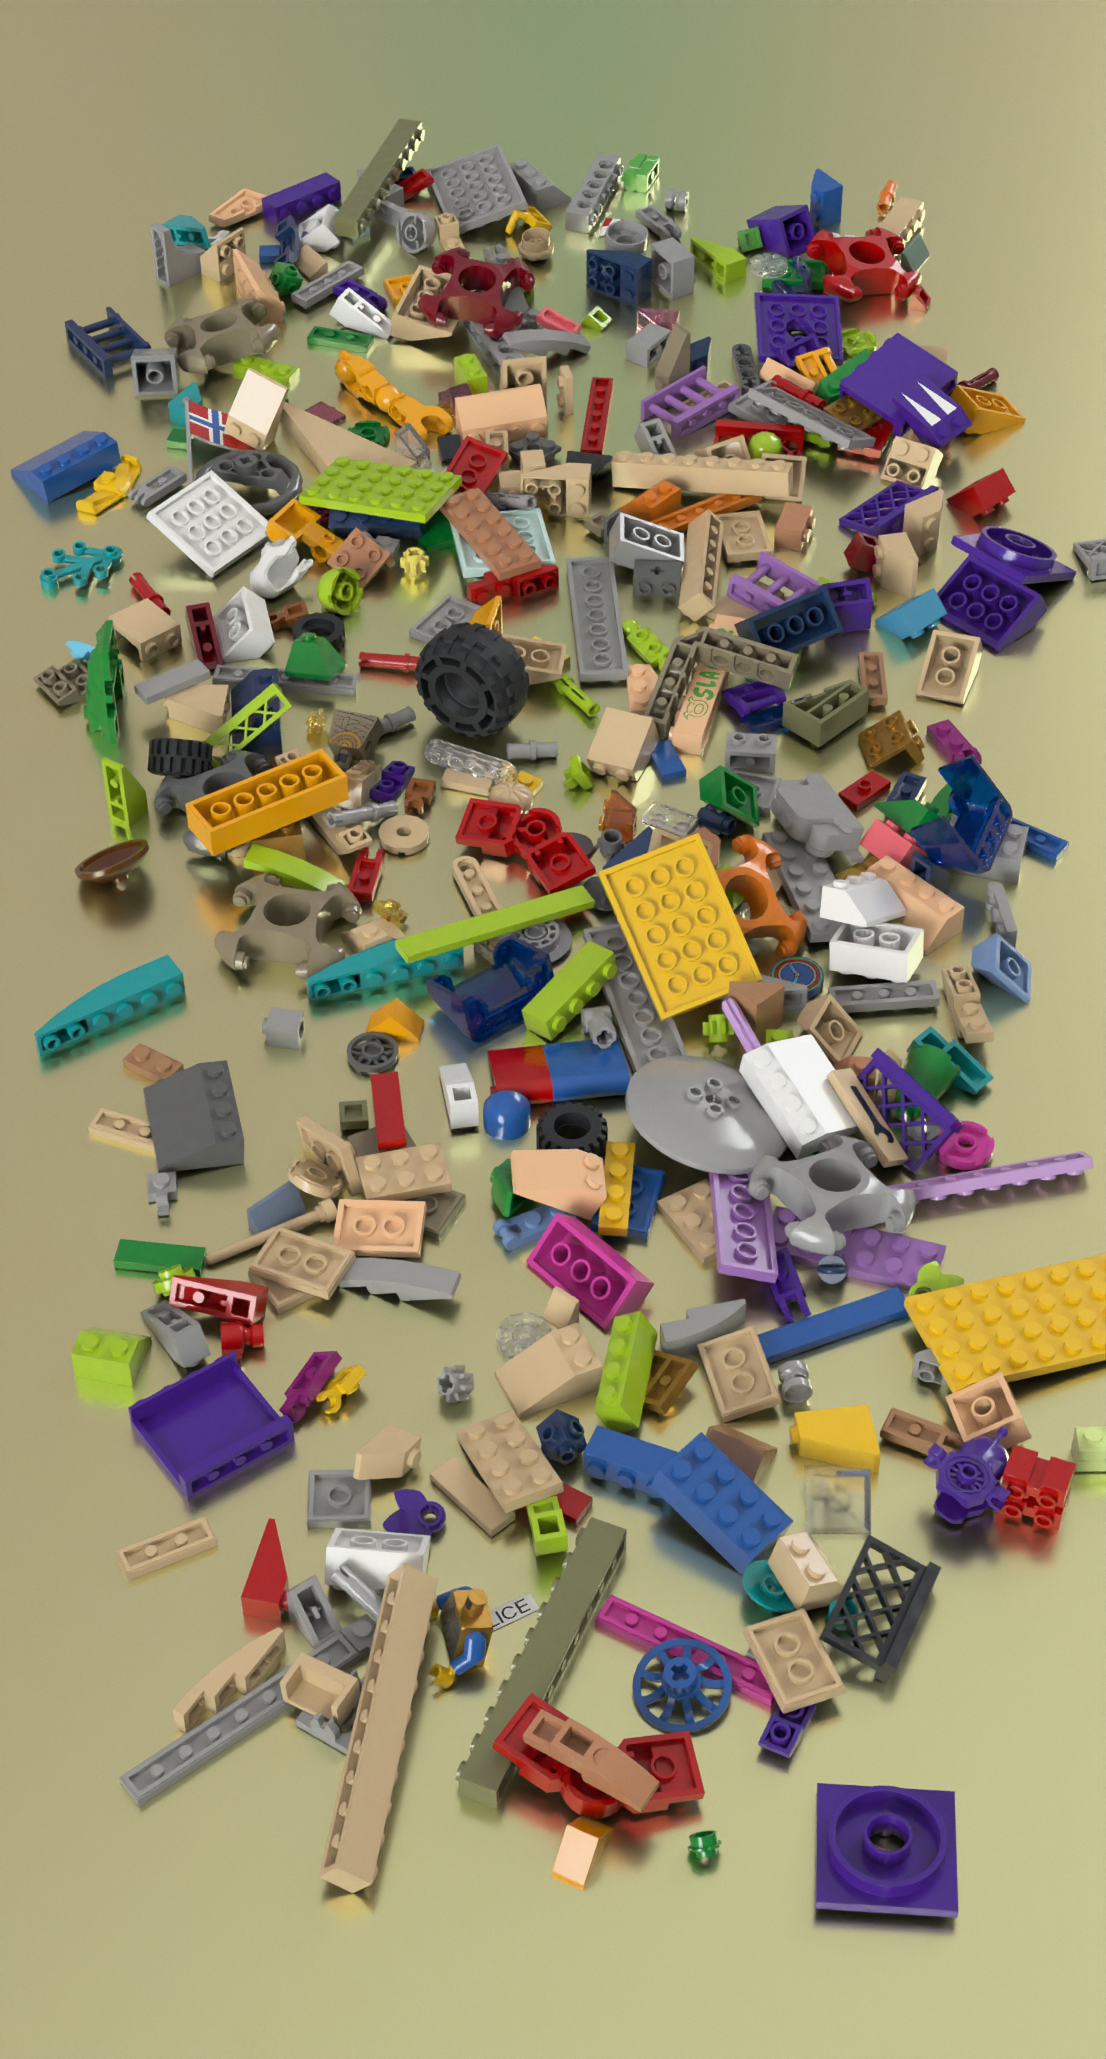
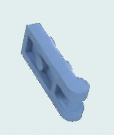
M543 1205L508 1220L501 1218L493 1224V1230L497 1236L503 1238L502 1243L507 1250H514L539 1240L556 1213L573 1216L577 1219L578 1216Z

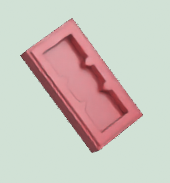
M547 306L536 316L534 321L549 330L566 331L578 334L582 327Z

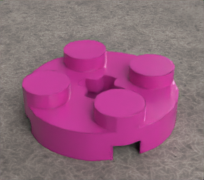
M961 1121L965 1126L958 1134L954 1132L937 1151L939 1162L959 1170L974 1171L983 1169V1166L988 1164L993 1157L995 1146L993 1136L991 1139L987 1134L988 1130L978 1123ZM943 1129L939 1132L938 1137L944 1132ZM964 1143L970 1144L969 1148H964L961 1146H963Z

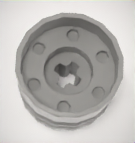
M631 220L613 222L607 227L605 232V250L635 252L647 257L648 230L644 225Z

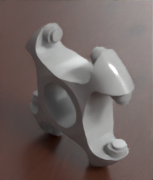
M832 1135L831 1138L819 1144V1154L798 1160L782 1162L778 1161L776 1157L763 1155L751 1172L748 1186L749 1195L757 1200H763L769 1194H772L800 1218L802 1222L793 1221L786 1225L784 1229L786 1236L794 1247L812 1253L834 1255L835 1252L842 1250L846 1246V1239L842 1233L885 1222L889 1232L902 1234L908 1228L914 1216L916 1207L914 1191L906 1188L899 1190L891 1189L879 1181L867 1169V1167L875 1166L878 1162L877 1154L873 1150L872 1145L852 1137Z

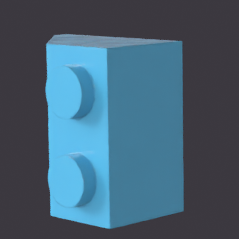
M933 588L906 600L877 618L875 622L878 626L900 639L908 636L914 639L925 633L923 628L926 626L930 629L941 623L939 618L946 615L947 612Z

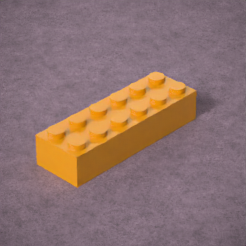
M321 748L186 803L188 828L211 855L215 856L349 800L348 778Z

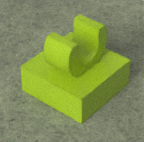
M578 755L570 758V768L563 772L566 778L564 783L569 789L575 788L578 784L584 790L593 787L590 769Z

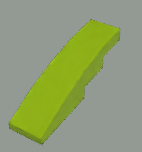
M252 844L243 860L244 868L264 873L269 872L270 875L281 878L283 885L291 886L294 889L326 891L327 885L337 884L338 882L348 887L346 882L313 864L258 844Z

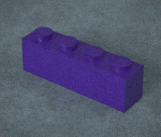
M325 172L262 198L263 217L277 225L290 215L295 219L341 200L340 181Z

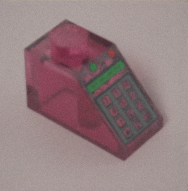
M638 307L637 328L641 330L649 323H653L672 330L674 324H679L680 311Z

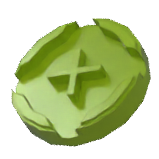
M857 328L843 330V355L853 358L865 348L871 354L873 351H876L877 338L867 330H865V333L859 332Z

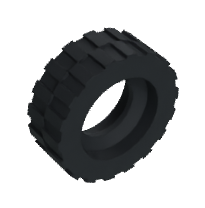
M324 612L306 614L304 617H300L297 622L295 621L294 627H292L293 641L303 633H324L329 635L325 638L338 653L345 647L344 623L333 614Z

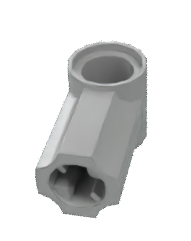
M609 1005L581 1009L584 1033H589L593 1044H597L601 1049L609 1048L616 1041V1031L613 1026Z

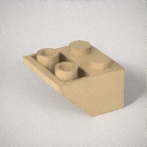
M239 228L215 243L200 256L202 275L222 282L234 274L232 249H238L246 255L244 228Z
M896 436L880 478L892 483L900 481L925 489L936 476L943 454L937 448Z

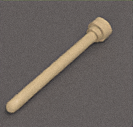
M327 1198L318 1202V1206H315L313 1211L277 1226L295 1231L317 1221L320 1223H330L336 1220L337 1210L332 1199ZM277 1226L208 1253L205 1256V1262L213 1265L264 1244Z

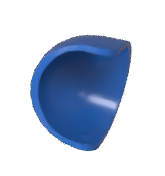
M500 1091L490 1095L485 1100L483 1105V1126L490 1136L495 1139L509 1141L518 1139L528 1132L531 1125V1105L525 1096L514 1091Z

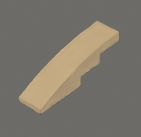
M277 1627L248 1643L218 1664L195 1684L173 1708L175 1727L186 1734L206 1709L217 1714L236 1691L244 1695L252 1691L286 1649L284 1630Z

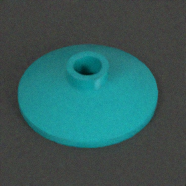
M757 1560L746 1567L742 1576V1583L746 1593L754 1602L774 1612L783 1613L796 1609L769 1567L768 1560Z

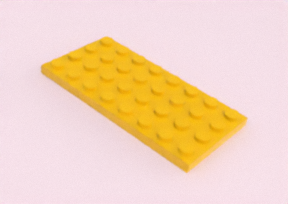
M1106 1254L908 1296L904 1300V1307L926 1347L931 1348L940 1364L938 1368L952 1393L999 1372H1002L1008 1383L1106 1360Z

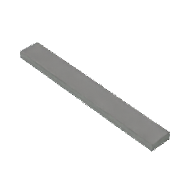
M341 1632L307 1654L343 1672L360 1661L359 1652ZM292 1664L119 1777L120 1784L138 1807L291 1707V1704L283 1701L280 1682Z

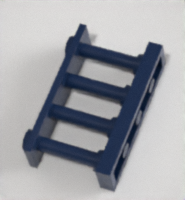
M111 307L106 308L107 319L84 327L78 326L72 319L65 321L67 341L105 379L113 377L112 367H114V364L131 359L134 349H151L149 342H146L121 318L120 314L116 313ZM108 327L112 329L92 337L88 336V334ZM117 337H120L122 339L104 346L98 345L99 343ZM128 346L131 348V350L113 356L108 355V353Z

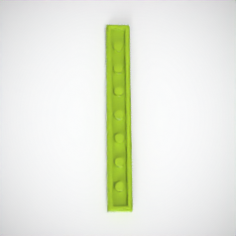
M580 885L395 940V948L408 964L594 908L595 900Z

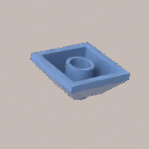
M998 933L972 947L971 966L976 973L981 974L989 982L1023 1002L1028 1003L1031 1001L1032 963Z

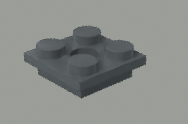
M534 431L528 432L525 437L518 441H513L508 446L509 455L518 462H520V451L543 449L545 463L561 451V447L556 445L553 440H547Z

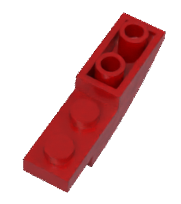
M541 565L539 569L501 581L498 580L492 571L483 573L484 580L467 585V601L482 606L496 596H502V599L514 596L517 600L557 588L559 587V568L557 565Z

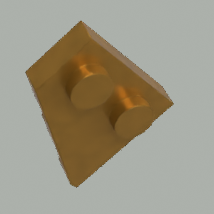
M655 1350L643 1408L666 1414L698 1369L695 1362Z

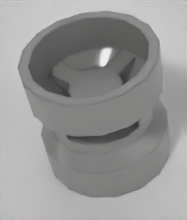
M668 189L665 197V209L672 210L677 208L679 211L686 212L689 192H676L675 189Z
M792 1360L785 1362L779 1367L778 1376L783 1384L781 1391L784 1400L789 1403H801L808 1400L813 1394L811 1382L808 1380L809 1370L807 1364L803 1361Z

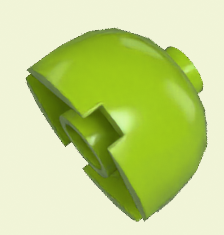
M344 567L328 570L322 575L318 583L317 594L320 604L327 611L338 615H348L347 612L350 610L356 611L363 595V588L359 587L358 580H361L360 575L355 570Z

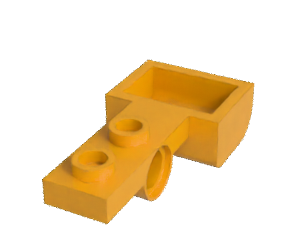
M295 498L267 522L266 533L270 540L273 542L278 539L288 540L292 535L297 541L295 549L303 542L311 547L312 556L319 562H326L344 542L319 525L321 515L307 506L299 504V501Z

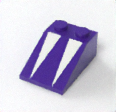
M926 376L892 399L920 442L937 449L972 425V422L961 406Z

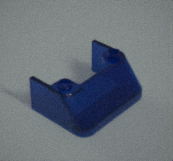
M972 754L938 769V772L952 789L948 804L950 810L958 817L954 827L945 816L911 828L910 833L926 852L928 858L935 864L979 875L991 869L1011 823L1013 812L1009 802Z

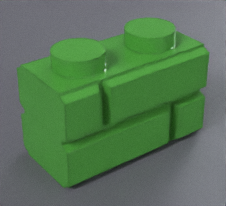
M638 153L634 160L629 161L628 169H624L622 173L625 190H636L640 193L648 191L659 174L658 156L649 155L647 157L646 154Z

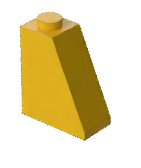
M868 1404L794 1413V1425L789 1426V1437L791 1444H796L800 1457L872 1474L879 1473L881 1453Z

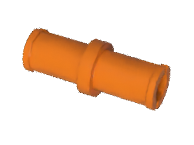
M893 180L887 181L884 189L880 192L877 210L880 213H887L890 205L895 200L897 183Z

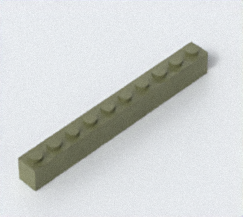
M399 118L335 215L336 236L359 239L363 231L366 230L375 212L379 210L388 192L392 190L395 181H398L399 175L405 170L408 161H411L412 155L417 151L419 144L423 142L425 131L422 130V121Z
M593 1517L590 1518L586 1528H580L573 1553L568 1552L563 1563L564 1571L561 1577H555L550 1589L551 1597L548 1603L543 1602L537 1615L538 1622L535 1628H529L524 1640L525 1648L522 1654L517 1653L511 1665L512 1673L509 1679H504L499 1687L498 1701L495 1707L490 1706L484 1718L485 1727L481 1734H475L470 1746L471 1754L467 1762L463 1760L458 1767L456 1780L459 1781L460 1796L496 1810L498 1809L518 1765L492 1749L493 1742L531 1693L550 1704L626 1550L627 1529Z

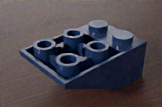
M586 250L587 288L635 306L640 305L651 296V258L635 252Z

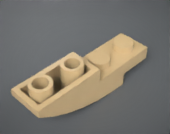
M954 965L950 968H941L946 999L958 1037L964 1038L966 1044L993 1041L994 1031L980 1003L981 993L969 967Z

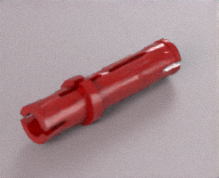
M778 374L772 378L777 384L771 382V387H777L822 411L824 407L820 404L827 406L826 400L815 396L813 391L805 390Z
M140 572L133 573L136 580L130 576L129 582L143 599H150L170 616L171 610L165 605L163 597L153 590Z
M360 652L358 660H361V662H358L359 667L398 669L409 673L410 670L415 671L417 661L421 657L411 656L409 653L391 655Z

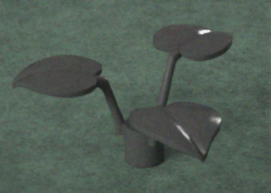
M616 829L604 830L594 847L589 837L579 833L567 832L571 833L589 859L600 848V853L607 859L606 864L620 850L626 847L624 846L625 842L622 840L621 833ZM595 876L585 881L583 887L595 900L594 907L603 911L613 910L600 878Z

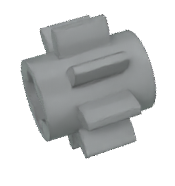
M465 1365L443 1367L444 1372L437 1378L438 1394L447 1395L446 1402L448 1403L467 1401V1395L475 1389L473 1373H466Z

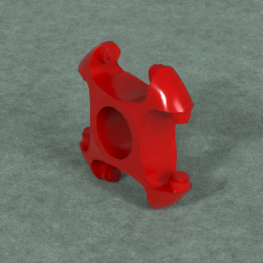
M880 227L867 230L864 237L833 238L832 232L823 229L813 236L807 246V256L814 260L823 261L834 274H828L823 277L825 291L831 296H839V300L846 303L858 301L862 298V295L893 294L902 301H905L913 294L916 286L920 284L922 279L921 274L915 270L910 272L904 271L893 256V254L900 255L903 252L904 244L902 238Z

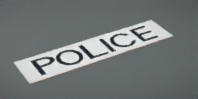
M527 1593L491 1610L493 1631L539 1610V1606L531 1594Z

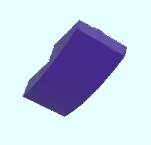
M392 761L382 770L381 780L370 789L369 798L381 802L396 801L409 784L415 772V767L406 765L402 761Z
M816 1704L785 1714L782 1713L778 1706L775 1714H771L758 1745L790 1758L816 1711Z

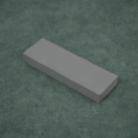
M196 659L136 684L134 689L135 693L148 705L211 678L210 670L201 661Z

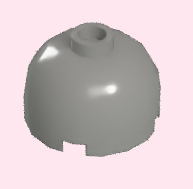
M412 211L404 213L401 221H398L396 225L397 242L407 249L404 250L407 253L415 254L428 250L436 239V227L433 220L422 212Z

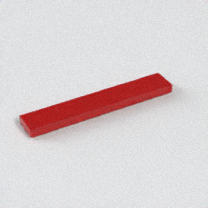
M592 377L580 452L603 455L614 378Z

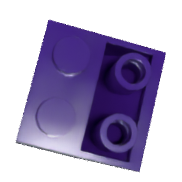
M869 578L827 583L817 588L826 586L844 630L839 633L871 628L873 599Z

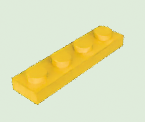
M607 1141L604 1165L607 1198L600 1206L598 1235H628L635 1143Z

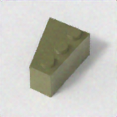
M850 679L824 688L823 693L814 696L811 693L806 694L803 700L794 703L791 700L783 702L782 726L820 747L867 714L869 690Z

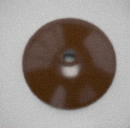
M135 839L110 846L82 861L75 868V874L77 878L83 881L95 883L113 881L114 883H120L126 880L128 874L140 865L148 853L149 845L144 839Z

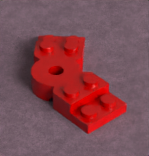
M470 798L455 836L457 844L481 847L483 854L509 857L517 853L520 857L526 859L528 870L540 886L543 885L548 894L566 890L596 874L593 863L571 833L563 832L561 821L553 811L546 808H532L528 810L529 813L524 815L518 804Z
M533 1693L528 1696L493 1742L492 1749L518 1765L521 1776L546 1793L561 1791L566 1804L573 1811L587 1818L599 1819L611 1816L622 1806L634 1814L667 1810L670 1803L703 1799L705 1794L690 1731L626 1738L617 1747L659 1781V1787L642 1812L582 1780V1774L524 1742L523 1734L541 1709L565 1722L569 1718Z

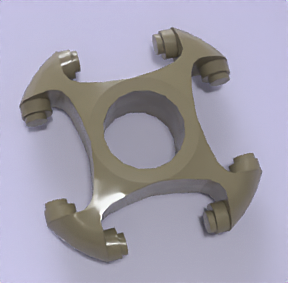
M236 299V302L231 303L230 306L194 317L193 319H182L180 317L166 331L165 341L172 348L191 349L180 353L177 357L178 365L183 371L193 374H208V370L240 360V358L255 354L266 355L280 339V329L274 323L261 327L255 326L267 314V309L263 302L255 299Z
M269 872L261 874L239 884L233 895V903L238 907L256 906L250 918L237 931H220L214 939V945L223 961L236 972L249 969L250 959L281 961L297 965L296 976L300 979H307L328 966L345 959V950L339 946L330 947L321 944L335 920L345 918L353 923L360 919L362 908L358 900L340 882L327 885L326 891H310L281 887L282 879L278 878V876L270 875ZM285 924H296L292 926H281Z

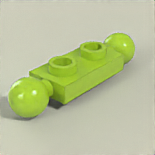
M634 619L623 621V635L626 637L627 644L647 664H650L653 669L659 666V671L661 672L670 649L646 625L640 628L638 622Z

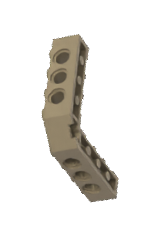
M704 626L697 629L696 633L686 637L682 635L674 638L643 716L654 719L660 739L665 740L696 662L789 690L796 672L798 654Z

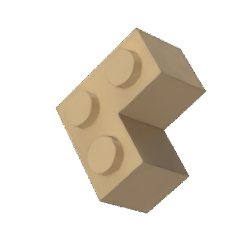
M543 449L520 451V470L500 471L498 473V491H507L509 494H521V474L546 468Z

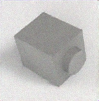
M272 1007L269 1017L264 1018L262 1024V1034H266L267 1046L299 1050L305 1034L304 1011Z

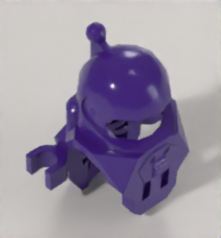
M1000 1427L995 1438L989 1436L973 1438L968 1442H964L957 1452L950 1451L948 1455L936 1443L932 1445L927 1453L929 1455L923 1463L932 1469H938L936 1472L938 1498L933 1505L936 1514L951 1524H962L967 1517L979 1516L988 1506L998 1512L1002 1510L1006 1504L1005 1500L1011 1493L1001 1487L1000 1483L1009 1459L1005 1446L1000 1443L1001 1439L1008 1435L1006 1427Z

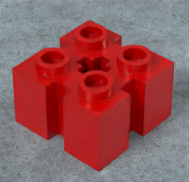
M1014 1445L1005 1467L1001 1487L1011 1493L1005 1500L1006 1504L1000 1512L1009 1517L1019 1519L1026 1515L1034 1518V1523L1040 1527L1059 1531L1069 1502L1076 1464L1051 1456L1050 1460L1039 1458V1452Z

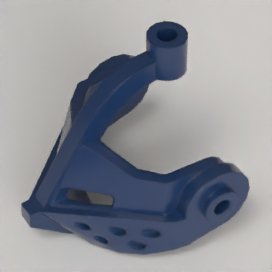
M799 256L793 257L791 266L796 269L802 278V284L789 286L780 279L774 280L771 283L774 293L813 295L811 271L807 264L801 261Z

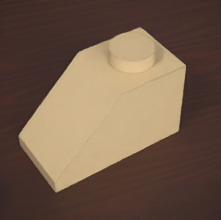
M391 1423L387 1424L357 1452L353 1478L368 1480L402 1477L411 1468L414 1469L421 1459L422 1452L419 1451L421 1437Z

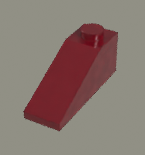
M857 531L843 552L850 568L856 571L873 572V565L876 564L874 547L878 545L877 537Z
M210 603L186 606L185 618L196 659L201 661L210 671H214L217 665H224Z

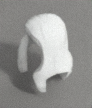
M292 535L288 540L278 539L271 544L268 542L261 550L260 561L250 573L249 581L250 587L256 595L267 599L278 597L295 586L307 570L313 566L312 559H303L297 566L299 562V555L295 549L297 541Z

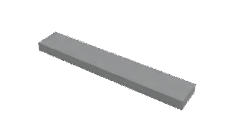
M217 665L212 678V684L229 685V688H234L251 671L264 668ZM278 669L279 687L285 692L356 696L360 682L359 674L340 673L331 681L285 676V669Z

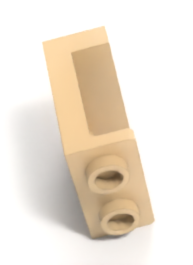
M148 598L108 616V620H113L117 639L124 636L135 645L143 662L182 643L180 624Z

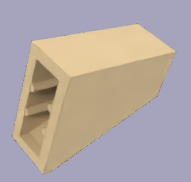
M193 685L165 697L164 708H168L169 718L214 733L228 720L230 709L229 685Z

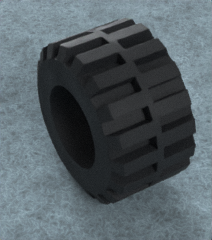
M154 738L149 742L147 771L161 776L168 774L180 775L181 778L199 775L211 770L213 746L207 742L196 740Z
M565 1102V1105H554V1109L548 1108L544 1111V1115L539 1117L536 1126L537 1150L579 1149L605 1159L608 1141L607 1121L605 1118H602V1113L599 1110L594 1111L593 1106H583V1103L577 1102V1104Z

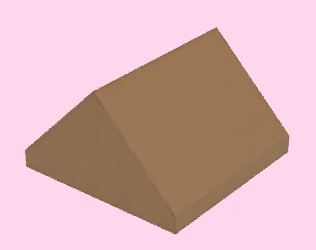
M729 981V998H734L737 1001L758 1041L765 1038L766 1029H778L782 1026L784 983Z
M723 1424L708 1427L705 1435L756 1485L777 1453L776 1447Z

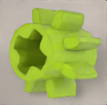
M725 1014L708 1015L709 1022H702L703 1036H709V1043L730 1042V1035H736Z

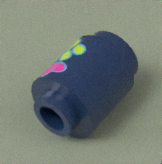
M710 804L701 807L697 813L696 820L698 821L699 828L706 827L709 831L719 836H729L735 828L736 817Z

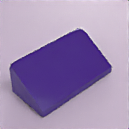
M813 333L775 351V355L784 366L792 368L796 366V356L821 349L822 347L816 334Z

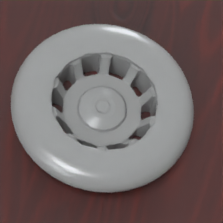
M559 919L498 936L499 947L506 957H509L516 963L528 966L546 965L561 959L568 952L572 943V935L569 928Z

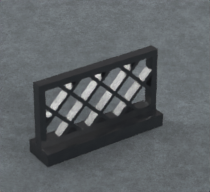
M868 1535L819 1639L876 1671L874 1677L886 1683L899 1665L942 1567L931 1561L925 1566L873 1536ZM872 1548L881 1553L885 1563L872 1565L868 1555L869 1549ZM904 1566L915 1572L913 1578L901 1581L896 1567ZM888 1569L894 1583L881 1585L876 1571ZM868 1573L873 1587L861 1590L856 1576ZM897 1589L902 1602L901 1604L890 1606L884 1592ZM877 1594L882 1608L869 1610L864 1596ZM856 1598L862 1612L849 1615L844 1602ZM886 1615L890 1629L878 1631L873 1617ZM865 1619L871 1633L858 1636L853 1621ZM845 1623L850 1638L841 1639L830 1632L833 1626ZM874 1640L879 1651L877 1658L866 1653L861 1642Z

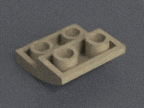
M76 658L59 670L52 665L33 678L38 686L58 706L86 699L88 670Z

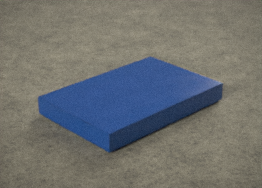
M634 1166L628 1235L621 1237L648 1241L657 1210V1201L660 1199L666 1179V1171ZM600 1207L591 1221V1231L598 1232Z

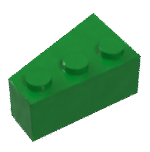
M865 348L820 380L815 396L826 400L827 406L840 399L839 385L841 380L845 376H849L860 363H864L869 358L868 350Z

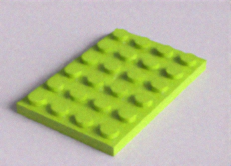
M342 456L329 465L299 495V504L426 523L462 485V476L454 475L452 472L441 473L434 472L431 469L420 470L410 466H393L386 462L373 463L366 459L353 460Z

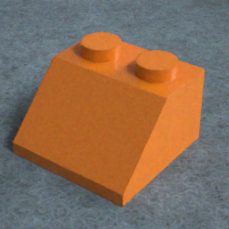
M663 480L619 509L636 518L650 522L681 509V488Z

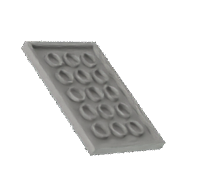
M500 143L426 170L434 179V183L431 185L442 212L454 213L459 222L460 235L471 229L483 227L487 223L502 220L504 217L512 215L514 210L523 211L528 209L525 197Z

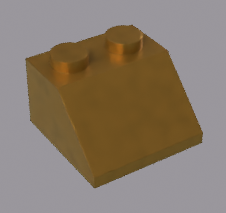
M300 821L249 841L250 848L254 843L306 861ZM254 870L255 877L265 874L264 872Z

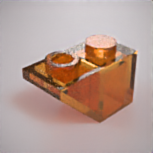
M611 789L609 799H604L603 814L605 815L600 816L598 830L604 831L610 828L618 830L622 835L624 844L627 845L635 839L637 809L617 790Z

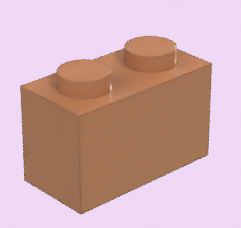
M790 502L785 503L775 527L774 547L796 551L802 550L804 542L808 543L810 530H813L815 526L816 516H812L813 506Z

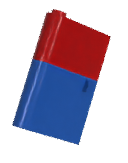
M616 1037V1041L609 1048L601 1049L597 1044H593L591 1039L487 1051L494 1079V1086L489 1087L490 1095L500 1091H514L525 1096L530 1105L626 1095L630 1082L628 1065L618 1037Z

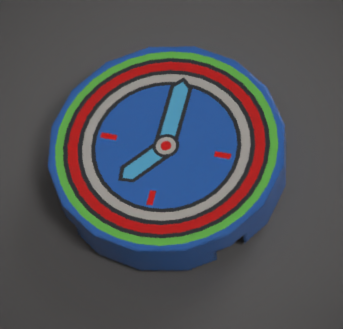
M793 956L777 961L772 967L770 977L807 985V999L817 995L824 982L822 968L815 961L806 957Z

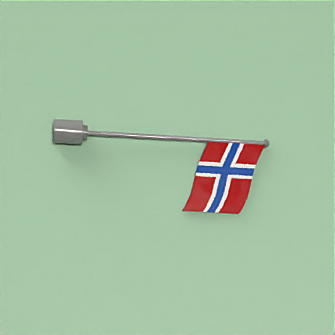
M189 397L182 399L183 404H185L189 485L193 483L191 437L232 451L256 450L224 432L228 414L192 402Z

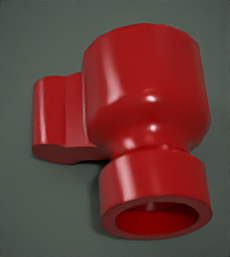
M239 1321L221 1322L222 1357L235 1351L239 1366L242 1363L244 1348L247 1345H251L253 1348L264 1347L263 1323H255L250 1327H246Z

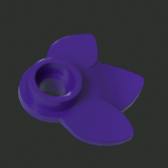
M401 1489L394 1492L399 1510L395 1511L383 1522V1528L387 1532L431 1536L432 1533L439 1531L444 1526L446 1513L439 1503L427 1501L420 1491ZM427 1514H433L436 1516V1519L433 1522H426L424 1517Z

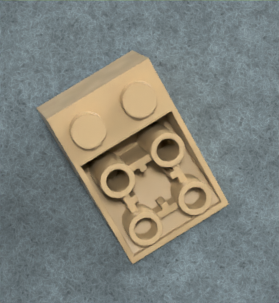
M565 463L521 474V494L534 495V498L537 499L535 508H540L542 515L589 517L591 506V464Z

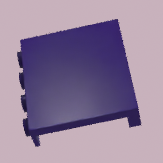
M897 332L892 338H888L877 351H873L864 363H860L849 376H845L841 380L839 398L847 394L892 423L894 425L893 434L902 437L911 427L892 399L924 376L949 395L957 385L958 371Z
M235 1351L226 1356L219 1357L213 1363L198 1371L191 1372L185 1378L172 1385L165 1386L157 1393L137 1401L128 1408L131 1427L187 1500L295 1441L293 1422L286 1414L280 1417L238 1366L237 1353Z

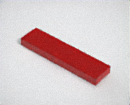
M398 1071L370 1075L378 1149L386 1150L406 1147L407 1142Z

